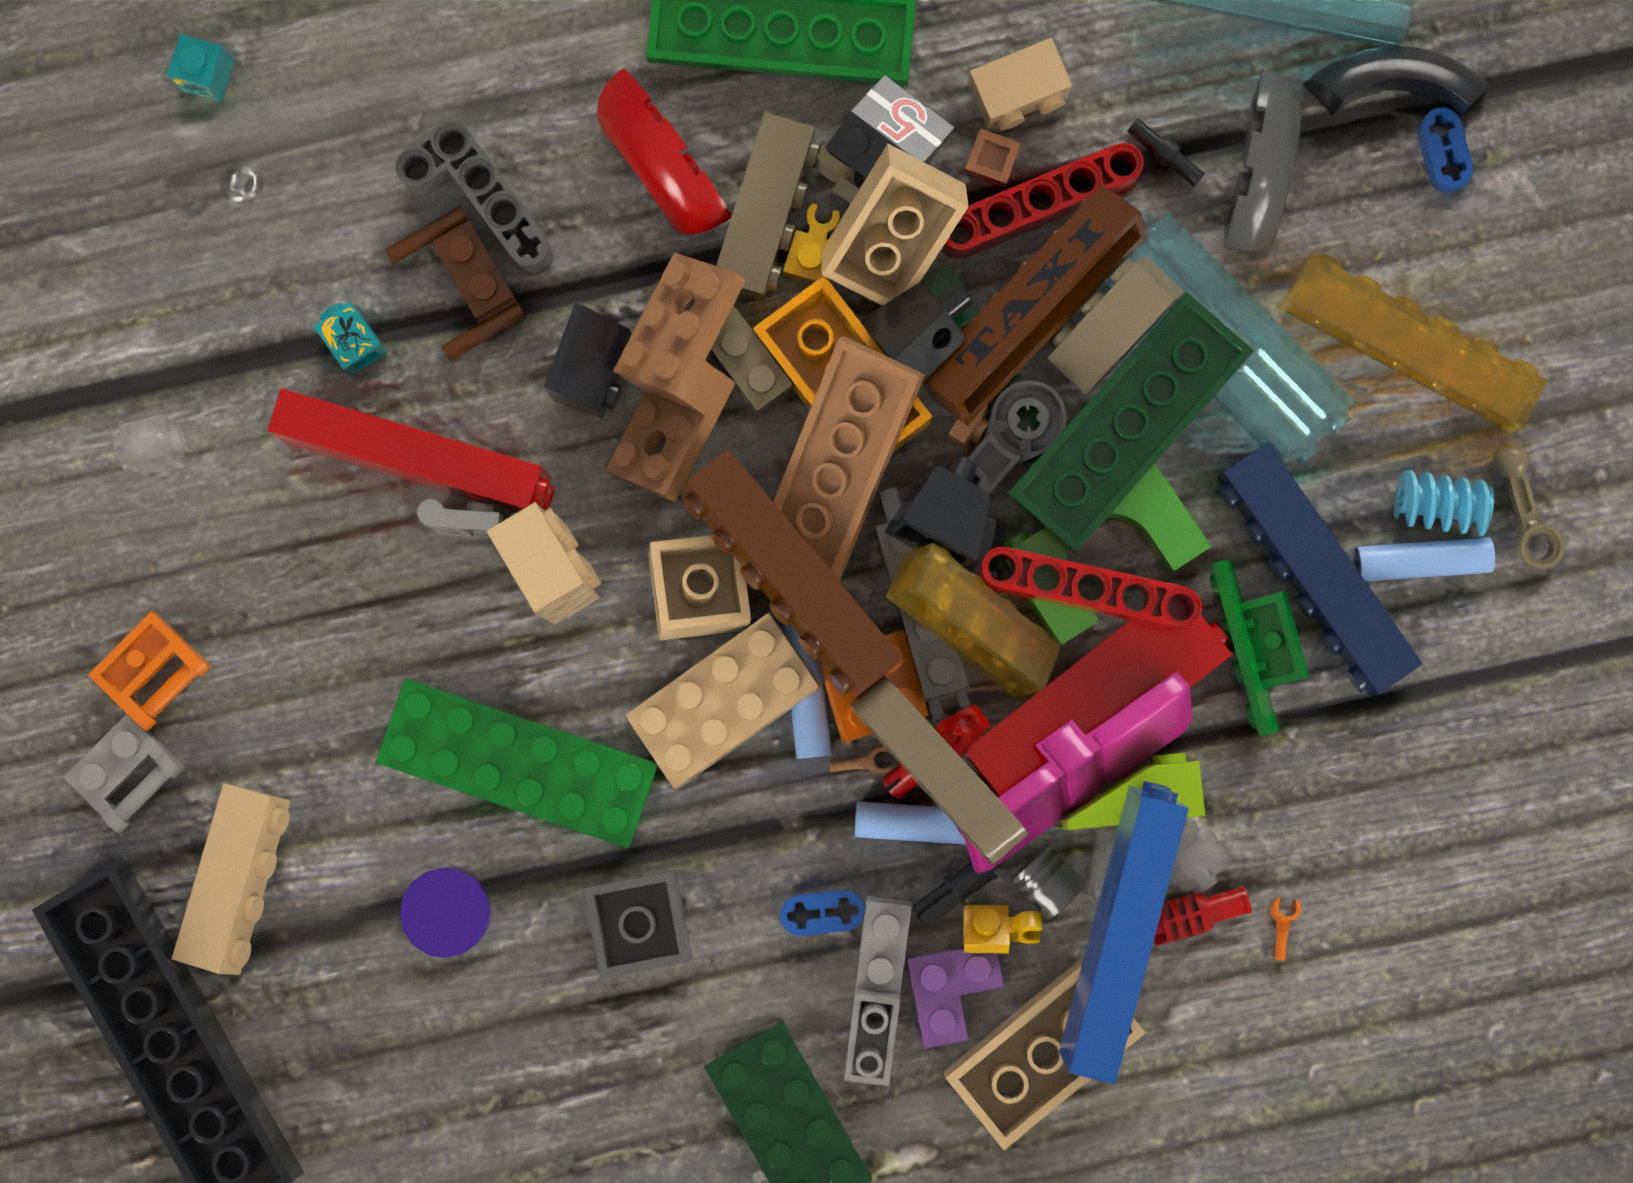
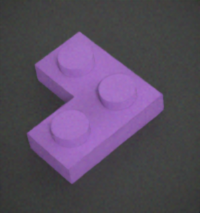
M962 947L906 958L924 1049L967 1041L968 1035L960 995L1004 987L998 954L964 953V948Z

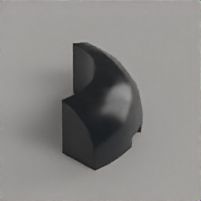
M1385 46L1350 54L1320 69L1303 83L1306 89L1332 116L1351 102L1370 95L1380 94L1381 91H1407L1410 95L1425 99L1440 108L1451 109L1460 117L1491 87L1476 72L1448 56L1426 49L1406 46Z

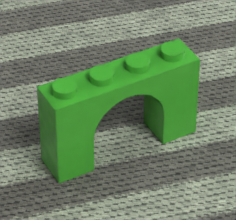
M1156 464L1152 466L1106 518L1122 521L1133 527L1145 540L1167 575L1211 547ZM1045 528L1029 537L1026 531H1023L1003 545L1004 547L1067 560L1068 548ZM1000 558V562L1011 577L1013 574L1011 563L1007 559ZM1040 567L1035 570L1033 574L1035 585L1043 591L1053 590L1057 584L1055 573L1047 567ZM1025 598L1057 647L1062 646L1099 621L1093 612Z

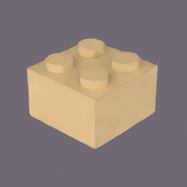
M711 535L650 542L648 557L659 641L744 631L749 627L751 615L746 580L740 572L742 566L731 553L729 555L724 554L716 546Z

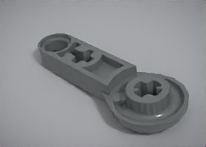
M1025 380L1011 384L998 396L992 408L985 438L967 458L977 466L974 475L979 476L981 479L978 487L988 492L989 495L1016 464L1043 454L1066 428L1067 413L1064 402L1053 388L1042 382ZM1023 406H1026V410H1030L1031 406H1034L1040 411L1036 418L1041 424L1036 430H1032V426H1029L1026 431L1018 425L1022 419L1018 411Z

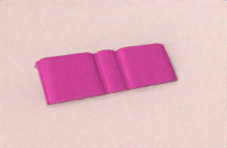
M1176 671L1087 735L1081 731L1073 720H1070L1036 744V748L1048 763L998 797L1022 824L1028 836L996 864L991 865L956 827L965 839L976 873L986 872L999 865L1060 821L1065 812L1071 807L1075 808L1086 803L1099 792L1102 785L1121 778L1186 731L1189 724L1193 721L1190 685Z

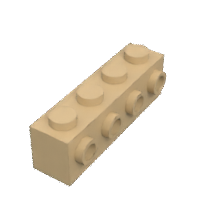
M223 783L172 960L217 974H241L242 967L246 965L251 954L250 939L255 923L263 913V895L266 884L276 868L277 857L275 853L280 836L285 832L289 824L290 815L288 809L291 800L246 787Z

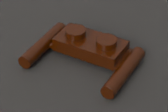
M461 205L385 248L389 258L395 264L432 242L479 323L477 326L441 346L450 361L526 318Z

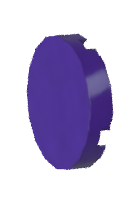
M444 867L427 871L410 884L402 898L400 918L403 932L414 947L430 956L448 958L464 954L481 941L489 928L492 910L487 893L477 878L464 870Z

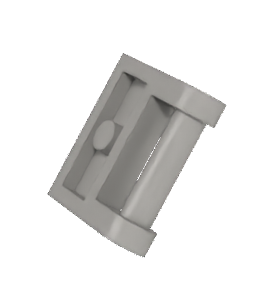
M428 499L423 501L417 510L420 522L444 536L491 539L486 531L506 520L500 514V510L494 509V505L483 503H467L466 510L446 509L437 500Z
M126 714L63 778L101 815L104 822L110 828L121 834L131 824L129 818L170 777L176 779L185 768L150 731L141 728ZM152 757L156 761L157 766L116 806L109 798Z

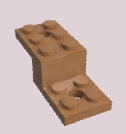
M674 253L613 370L644 391L645 394L605 471L621 480L673 502L676 501L736 384V382L705 361L746 281L736 272ZM695 299L693 307L689 311L684 312L688 302ZM666 439L663 449L655 454L656 446L660 441Z

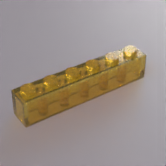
M1311 253L1304 260L1280 303L1279 309L1510 433L1524 427L1548 382L1547 379L1537 374L1539 370L1534 365L1520 359L1512 361L1498 353L1499 348L1493 343L1481 338L1472 340L1459 333L1460 328L1454 322L1442 317L1431 318L1420 312L1421 307L1413 300L1403 296L1394 298L1380 290L1382 286L1377 281L1364 275L1355 277L1341 269L1342 264L1328 255L1319 254L1316 256Z

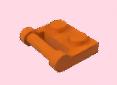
M151 611L88 676L141 728L149 731L158 722L156 716L197 675L202 677L211 668V665L156 612ZM177 655L184 664L141 705L134 696Z

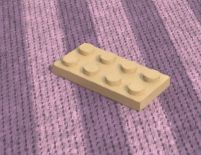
M767 613L625 716L673 789H679L822 688V686L772 613Z

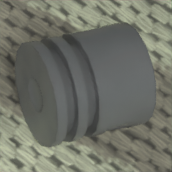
M1047 844L1038 851L1011 878L1014 884L1020 883L1018 889L1021 892H1028L1026 897L1047 920L1063 910L1087 885L1066 860L1062 862L1059 860L1061 855L1058 852L1054 854L1051 852L1054 848L1051 844Z

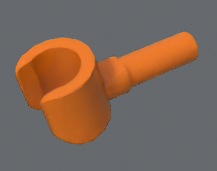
M1278 897L1270 905V915L1277 922L1274 959L1285 961L1290 921L1299 916L1301 904L1297 898L1293 899L1291 915L1284 916L1279 911L1280 897Z

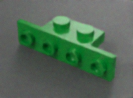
M1232 560L1213 563V574L1210 575V584L1214 596L1222 601L1225 616L1222 618L1223 631L1229 638L1230 643L1233 642L1237 655V659L1234 661L1235 674L1240 685H1245L1249 698V703L1246 704L1248 721L1253 729L1257 728L1260 737L1276 733L1280 730L1268 688L1310 677L1287 593L1282 591L1244 602Z

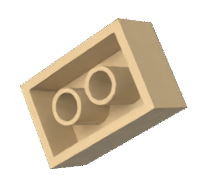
M887 144L821 251L822 275L882 306L914 285L919 284L969 207L966 185L904 151Z

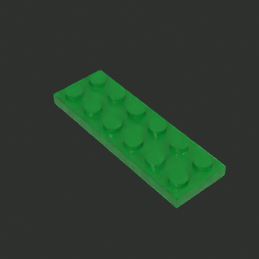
M652 0L646 58L649 63L875 84L884 75H887L900 86L908 87L916 0Z
M406 678L404 679L375 762L628 849L631 848L658 768V764Z

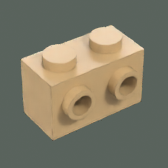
M1052 37L970 70L967 80L968 87L987 130L999 126L1001 131L1010 129L1025 120L1023 115L1038 109L1041 114L1054 111L1065 104L1064 99L1068 97L1072 88L1071 81Z

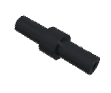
M1139 118L1127 130L1131 136L1153 153L1151 158L1164 169L1169 166L1193 187L1204 177L1205 173L1179 152L1181 150L1179 145L1169 137L1164 140Z

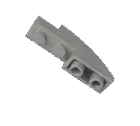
M871 896L866 898L844 1081L889 1086L912 908L911 901Z

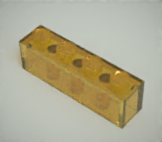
M931 543L905 553L886 595L888 599L1014 698L1045 689L1062 646L1049 637L1044 628L1033 624L1018 612L1010 601L1001 598L987 587L979 576L969 572L956 562L944 548Z

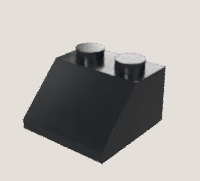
M575 303L544 384V388L552 400L602 419L606 409L614 410L622 386L616 384L619 375L613 370L632 335L630 329L584 305Z

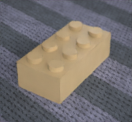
M535 502L486 531L534 613L556 625L600 598L595 589L602 584L591 564L576 551L575 548L579 544L567 524H564L563 520L551 508L544 511Z
M1082 957L943 1071L947 1081L1003 1150L1007 1149L1091 1079L1069 1073L1059 1053L1083 962ZM1134 1018L1125 1050L1146 1033Z

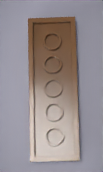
M845 336L838 338L773 501L838 581H840L925 376V374Z

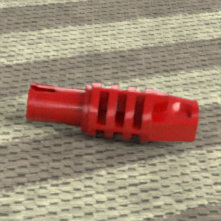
M973 704L951 717L943 719L934 729L962 757L990 727V724L981 710ZM901 764L883 777V783L886 788L892 783H898L889 791L897 799L905 797L918 784Z
M1241 886L1238 889L1205 897L1204 893L1199 894L1197 892L1165 901L1154 938L1155 946L1210 932V929L1214 928V923L1243 914H1251L1252 908L1245 887Z

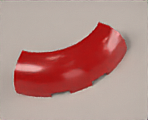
M623 68L605 84L598 99L597 118L604 134L634 170L674 230L681 234H699L712 230L729 220L732 214L705 172L701 171L689 153L681 154L682 151L687 149L683 140L667 118H663L656 107L650 102V96L634 77Z

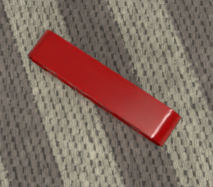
M1115 144L971 204L956 225V227L959 226L967 229L971 234V240L966 244L960 245L955 244L948 238L941 250L952 259H964L1075 213L1080 203L1087 197H1091L1101 185L1116 195L1123 193L1133 187L1142 171L1144 163L1142 154L1132 144ZM1118 159L1124 160L1130 165L1132 173L1128 176H1119L1112 171L1110 162ZM1077 176L1084 177L1091 183L1092 190L1087 193H1078L1070 186L1069 180ZM1035 193L1045 194L1051 200L1052 206L1047 210H1037L1030 204L1029 197ZM994 210H1003L1009 214L1012 222L1006 227H996L990 222L988 215Z
M997 547L990 550L979 566L981 581L987 588L994 591L1169 630H1180L1194 624L1202 612V602L1199 595L1188 587L1009 547ZM997 557L1007 559L1013 568L1011 578L1005 581L994 579L988 570L989 562ZM1047 567L1055 573L1057 584L1053 590L1043 591L1035 585L1033 574L1036 569ZM1091 577L1099 583L1101 594L1097 600L1088 601L1079 594L1078 583L1081 578ZM1127 587H1136L1143 592L1145 604L1141 610L1133 611L1124 604L1123 592ZM1171 597H1180L1187 602L1189 614L1184 621H1178L1169 615L1167 604Z

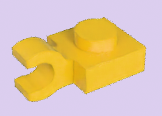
M965 905L963 907L964 953L1009 954L1010 942L1040 943V931H1042L1041 912L1025 911L1016 916L1009 917L1008 905Z

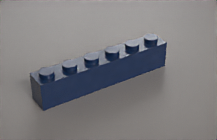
M1268 442L1217 477L1222 484L1218 487L1220 495L1230 508L1238 507L1247 520L1243 524L1247 534L1256 545L1259 546L1263 543L1272 556V559L1269 560L1272 570L1282 582L1288 580L1298 593L1294 599L1299 609L1308 619L1312 617L1316 619L1324 631L1320 634L1324 645L1334 656L1341 655L1349 667L1345 671L1346 675L1360 693L1366 691L1368 696L1378 695L1423 665Z

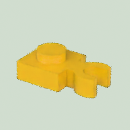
M814 203L807 210L806 218L809 232L795 231L783 270V275L812 284L823 276L821 251L828 241V235L834 232L840 222V213L834 210L830 222L826 224L818 223L815 219L818 208L817 204Z

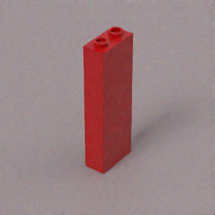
M283 388L280 389L267 429L269 433L286 444L516 513L535 502L546 511L549 509L554 496L555 485L550 484L551 476L540 465Z
M1180 597L1170 598L1167 604L1169 615L1173 619L1184 621L1189 614L1187 602ZM1201 614L1194 624L1180 630H1169L1128 620L984 733L965 756L994 793L1000 797L1048 763L1035 745L1070 720H1073L1081 731L1087 735L1176 671L1191 688L1233 655L1226 647L1230 644V640L1215 622L1209 625Z

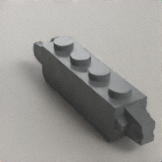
M894 487L878 492L884 515L874 517L876 524L874 532L924 701L928 700L936 726L943 719H947L945 712L942 710L939 697L955 693L958 704L957 710L959 712L970 706L966 692L969 685L932 559L885 533L887 526L901 506L897 489Z

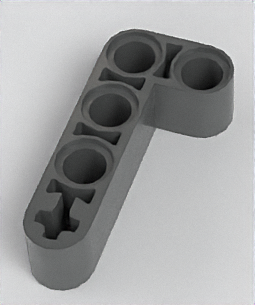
M449 121L438 125L403 150L397 157L395 171L402 184L411 194L428 196L453 179L522 272L529 275H538L550 267L553 260V251L545 234L467 128L462 124ZM460 138L465 141L464 147L459 153L453 155L444 153V147L449 140ZM417 164L429 166L427 175L420 180L409 179L408 174L413 166ZM478 173L489 174L490 181L485 188L474 190L469 187L470 180L474 175ZM507 207L516 210V216L511 223L506 225L495 223V216L499 210ZM523 233L531 246L537 248L539 254L535 258H531L525 253L517 239Z

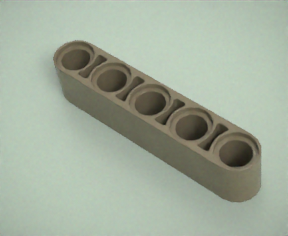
M886 676L881 677L850 704L852 710L991 865L996 864L1028 836L1027 831L1017 818Z

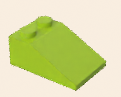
M1186 753L1152 756L1153 765L1140 766L1092 797L1086 803L1064 815L1058 821L1059 829L1075 830L1119 825L1129 785L1142 788L1144 781L1170 787L1171 791L1178 793L1177 799L1189 808L1186 818L1205 816L1199 761H1187Z

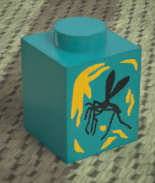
M180 34L167 76L181 91L222 102L235 61L222 45Z
M350 301L345 305L337 303L329 307L321 314V321L313 326L340 366L351 377L388 352L360 311Z

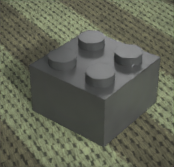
M676 869L583 888L600 979L690 962L693 958Z

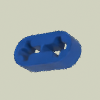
M1445 107L1435 108L1429 111L1419 122L1417 136L1432 185L1441 192L1453 193L1460 190L1471 179L1473 163L1458 115ZM1435 120H1438L1440 126L1447 125L1449 131L1443 136L1445 146L1442 145L1440 135L1438 133L1431 134L1429 130L1435 123ZM1446 154L1451 167H1459L1461 170L1455 177V181L1452 180L1450 175H1442L1441 170L1447 165Z
M851 890L798 894L784 902L781 908L780 919L782 926L787 932L797 936L843 932L855 929L861 924L864 918L865 907L860 896ZM847 897L850 905L858 906V913L851 914V922L842 923L841 917L838 915L825 916L824 908L839 906V898ZM803 902L805 910L820 909L821 917L809 918L806 920V927L797 928L796 921L788 920L787 913L794 911L795 903Z

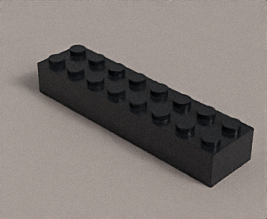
M127 861L113 862L32 909L33 914L186 1183H291L305 1173L186 964L172 960L175 945Z

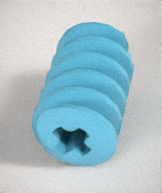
M1405 470L1400 475L1396 488L1394 518L1398 519L1400 513H1404L1407 527H1413L1418 515L1423 516L1424 527L1428 530L1432 528L1435 519L1440 518L1443 532H1448L1453 521L1456 520L1459 524L1460 534H1466L1471 523H1476L1477 535L1483 537L1489 527L1493 514L1494 490L1492 486L1488 488L1487 483L1481 479L1474 480L1470 485L1468 479L1459 477L1452 483L1451 478L1443 474L1434 481L1433 475L1429 472L1421 473L1417 479L1416 474L1412 470Z

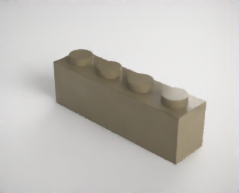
M767 112L763 114L716 265L717 267L736 272L746 280L739 293L740 296L763 303L768 291L775 293L782 273V267L776 266L780 250L788 251L790 248L795 226L789 224L793 208L801 210L808 184L802 183L806 167L814 169V164L817 161L816 156L821 146V143L814 141V126Z

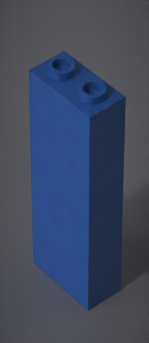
M1144 781L1142 788L1129 785L1059 1053L1069 1073L1114 1085L1118 1077L1189 810L1187 806L1177 799L1178 793L1171 791L1170 787Z

